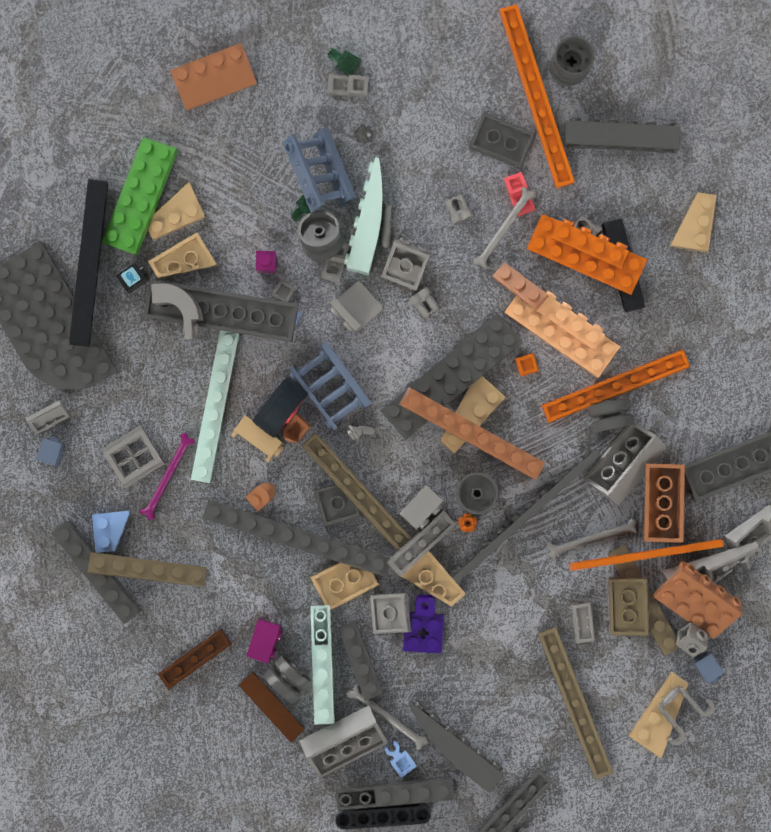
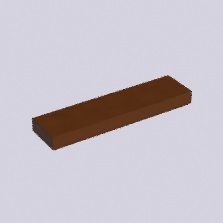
M219 629L159 672L158 676L169 690L232 645L224 631Z
M254 672L238 685L290 742L305 730V727Z

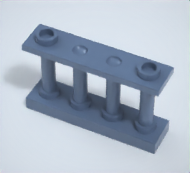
M328 127L322 128L310 140L298 142L295 134L288 137L283 142V145L311 213L321 208L325 201L338 199L340 206L356 198ZM316 146L320 156L305 159L302 149ZM324 164L327 174L313 177L309 166ZM331 181L334 191L320 195L316 184Z
M326 341L320 345L323 349L320 351V355L297 371L291 366L289 369L292 372L289 375L294 382H300L326 418L323 422L328 429L333 428L336 431L338 429L335 425L336 422L358 406L368 408L372 403ZM330 359L334 365L331 367L332 369L307 387L301 377L324 360L328 361ZM336 375H341L345 380L343 385L318 402L312 393ZM352 390L356 395L354 401L332 417H329L323 408L345 392Z

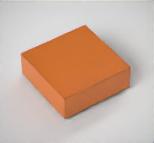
M534 353L515 358L520 377L539 371Z

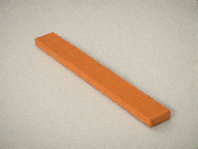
M682 349L543 404L541 407L547 422L550 423L689 368L690 364Z
M718 539L572 562L569 564V570L574 571L724 547L723 540Z

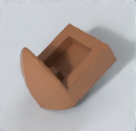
M296 414L283 430V437L287 442L298 443L308 433L312 425L299 414Z
M262 483L249 493L246 499L258 512L275 497L276 485Z

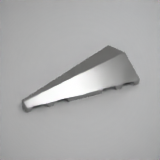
M771 504L725 535L729 550L755 541L761 549L768 540L771 541ZM755 551L746 557L747 561L742 564L744 568L749 570L752 566L750 564L755 555L760 556L762 551Z
M755 541L687 564H692L698 572L707 575L712 582L717 583L732 572L731 568L739 562L743 564L747 561L746 557L761 550L759 544ZM680 565L662 571L664 582L680 569Z

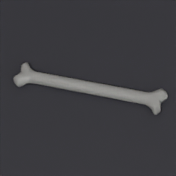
M526 187L521 188L522 197L483 253L473 259L474 265L488 268V257L527 201L536 197L535 191H528Z
M631 518L625 525L561 545L548 543L550 550L548 555L550 558L555 559L561 552L625 532H632L636 535L638 532L635 527L637 521Z
M359 684L354 685L353 690L347 692L348 698H355L364 705H369L372 711L413 740L417 751L421 750L423 745L429 743L427 736L421 737L372 700L368 699L365 701Z

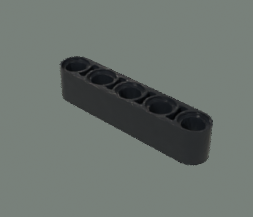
M622 219L602 223L603 235L610 238L609 242L615 245L617 242L628 246L626 250L631 252ZM639 280L632 295L618 290L625 313L645 307Z
M425 803L345 809L337 812L335 822L338 828L343 830L425 824L430 820L431 811L430 807ZM420 809L427 811V815L423 818L417 816V811ZM399 811H406L408 816L405 819H400L397 816ZM386 812L389 817L386 820H380L378 814ZM362 813H366L369 816V819L365 822L360 821L358 818ZM345 814L350 820L347 823H342L339 817Z

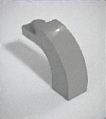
M164 283L151 284L152 304L158 306H177L183 315L185 340L197 341L200 330L196 321L204 320L202 310L195 298L187 291L174 285Z

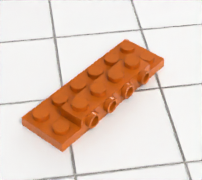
M542 214L527 246V250L632 295L648 259L626 250L628 246L617 242L616 245L610 243V238L599 234L598 237L592 235V230L582 227L580 230L574 227L575 223L564 219L562 222Z

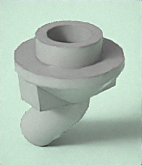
M347 426L348 431L346 433L352 441L356 440L359 442L362 433L367 435L374 434V428Z

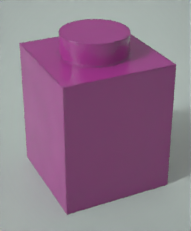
M256 251L257 273L276 274V251Z

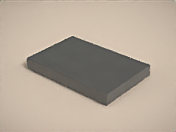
M483 112L468 148L521 170L535 133Z

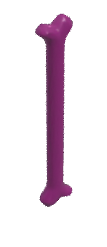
M187 433L180 435L181 444L149 505L145 509L140 510V513L146 515L148 520L155 518L154 510L185 450L189 445L195 444V440L189 438Z

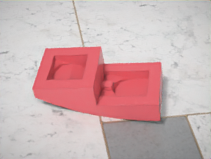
M522 172L504 178L513 208L522 197L521 188L526 187L528 189ZM532 199L527 201L518 216L535 211Z

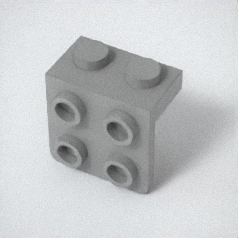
M356 282L338 299L334 298L330 302L332 307L330 311L337 318L340 316L345 321L342 323L349 332L353 330L355 334L383 309L382 305L361 282Z

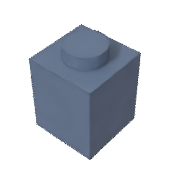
M50 436L49 439L43 438L37 461L59 466L66 444L60 443L61 439Z
M708 651L692 661V664L706 683L711 682L713 684L721 679L720 675L724 673L712 653Z

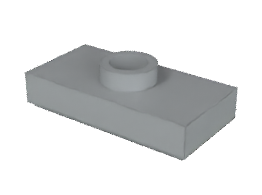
M59 400L27 417L26 421L37 435L69 418L70 414Z
M591 603L571 604L576 644L596 641Z

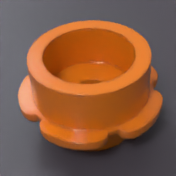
M469 513L464 514L458 520L460 529L463 532L474 531L477 524L476 517Z

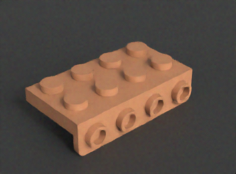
M684 561L680 563V569L654 592V598L689 623L691 622L704 630L712 639H715L742 615V603L739 598L730 595L722 586L716 585L707 575L701 574L692 564H687Z

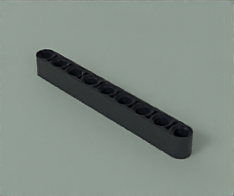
M88 179L69 345L90 346L108 194V181Z

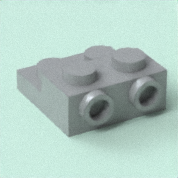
M405 238L396 239L381 277L417 291L431 253L423 245L415 247L410 245L411 241Z

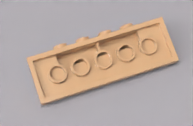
M550 291L546 292L549 297L537 311L517 296L513 299L504 314L596 378L600 377L620 348L619 345L602 333L604 331L602 327L597 324L593 326L587 322L588 318L581 313L576 315L571 311L572 307L565 302L561 304L556 301L557 297Z

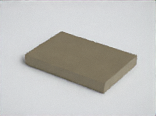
M609 577L610 635L649 636L648 577Z

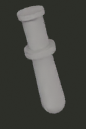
M383 205L384 216L381 219L383 222L381 244L384 248H388L391 244V222H393V219H391V208L393 206Z

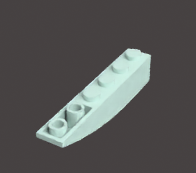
M375 157L374 163L370 162L368 173L371 176L369 181L366 180L364 184L365 199L361 198L358 209L361 210L360 217L356 216L354 228H357L356 233L351 235L349 246L352 247L351 252L346 254L344 261L348 271L368 276L379 239L382 218V177L380 162L377 157Z
M330 605L310 606L314 724H334Z

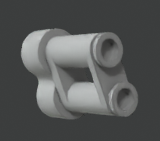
M463 193L457 194L454 198L449 197L445 199L453 225L474 217L472 210L468 208L462 195ZM454 201H458L461 210L457 211Z
M582 214L578 216L574 227L581 230L578 226L580 222L586 228L592 230V235L596 237L603 230Z
M425 287L409 298L411 304L416 306L425 320L431 316V313L434 312L435 314L440 310V307L431 296V291L428 287ZM423 301H426L428 303V305L432 309L431 312H428V310L422 303Z

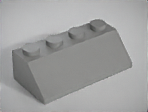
M637 423L627 426L584 477V480L605 498L619 506L644 476L645 464H653L666 449V445L658 436Z
M368 705L334 724L308 735L300 740V744L306 759L318 777L322 778L388 744V740Z

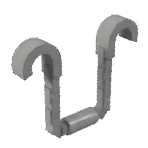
M681 686L676 687L674 690L672 689L662 699L658 710L661 711L663 716L667 718L668 722L678 732L677 739L666 738L669 743L676 746L684 742L685 733L665 710V706L669 705L678 696L679 692L700 715L707 717L714 712V704L711 700L706 699L705 702L708 707L705 711H702Z

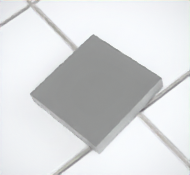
M408 593L370 595L373 634L411 632Z

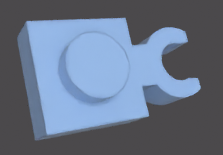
M394 740L393 744L396 749L390 751L386 746L385 752L394 757L390 760V763L402 778L416 768L417 765L406 749L402 752L399 751V744Z

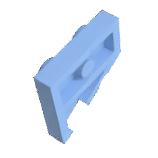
M130 511L92 515L96 553L117 550L120 537L130 516Z

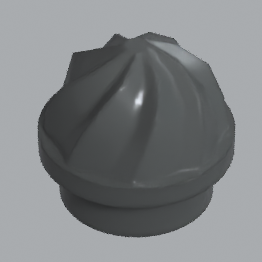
M361 124L353 136L357 138V142L369 143L372 140L373 132L369 126Z

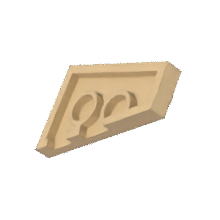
M699 192L695 195L670 247L708 252L717 195Z
M430 551L401 576L451 607L466 594Z

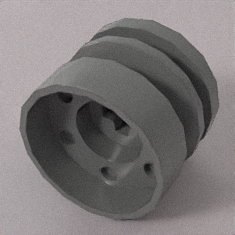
M575 36L565 38L557 45L549 64L550 72L557 82L566 86H573L585 79L594 62V50L590 43L583 38Z

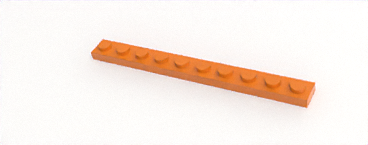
M518 4L499 9L555 188L559 189L574 184L575 181Z

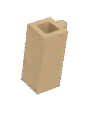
M244 415L231 434L233 438L239 434L268 455L265 460L266 462H269L274 455L278 457L283 450L282 441L265 433L246 415Z

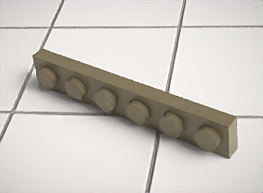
M622 545L608 553L607 556L629 554L625 545ZM634 561L613 564L619 577H642ZM648 588L649 629L662 654L666 656L680 647L676 645L677 637Z
M91 552L87 573L204 588L207 567Z

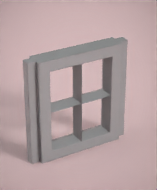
M141 425L101 449L125 489L165 464ZM141 438L146 447L133 454L128 445ZM126 448L130 457L118 464L113 455ZM148 450L153 459L141 466L136 457ZM133 460L138 469L125 476L120 467Z

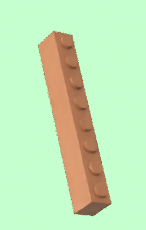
M412 388L407 389L399 403L400 406L536 480L545 465V462Z

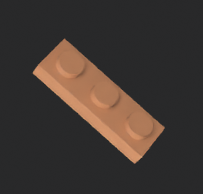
M505 262L492 276L494 280L535 311L549 297L547 293Z

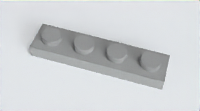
M441 511L387 561L388 565L401 577L456 524L445 511Z

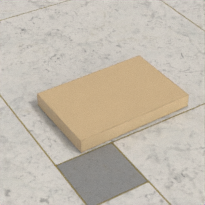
M340 562L310 577L324 605H330V611L379 585L374 573Z

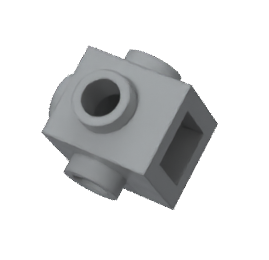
M690 622L678 631L676 645L694 658L706 651L708 647V634L704 630Z

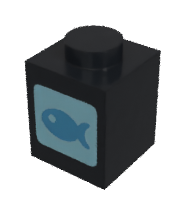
M136 263L116 275L129 294L148 282L145 277L148 273L142 265L138 267Z

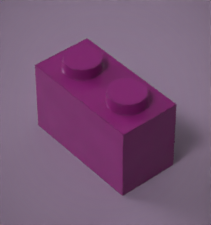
M259 618L246 657L267 664L270 662V659L274 660L277 652L274 646L276 641L280 642L283 630H280L281 625Z

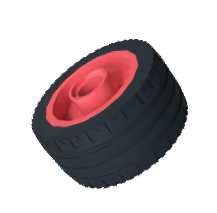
M286 377L256 414L253 422L261 430L274 438L285 424H288L308 393L292 379Z

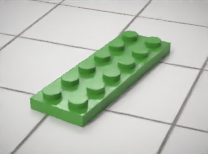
M144 137L142 138L102 240L103 244L138 256L179 151L177 148Z

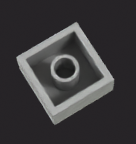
M425 485L399 514L416 530L419 527L423 529L429 523L427 518L432 513L436 515L443 508L441 505L443 500Z

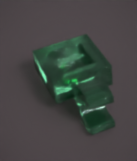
M332 47L327 53L329 59L337 62L336 69L347 75H354L362 60L346 50L343 54H340Z
M304 194L296 202L299 208L291 214V218L296 223L305 213H311Z

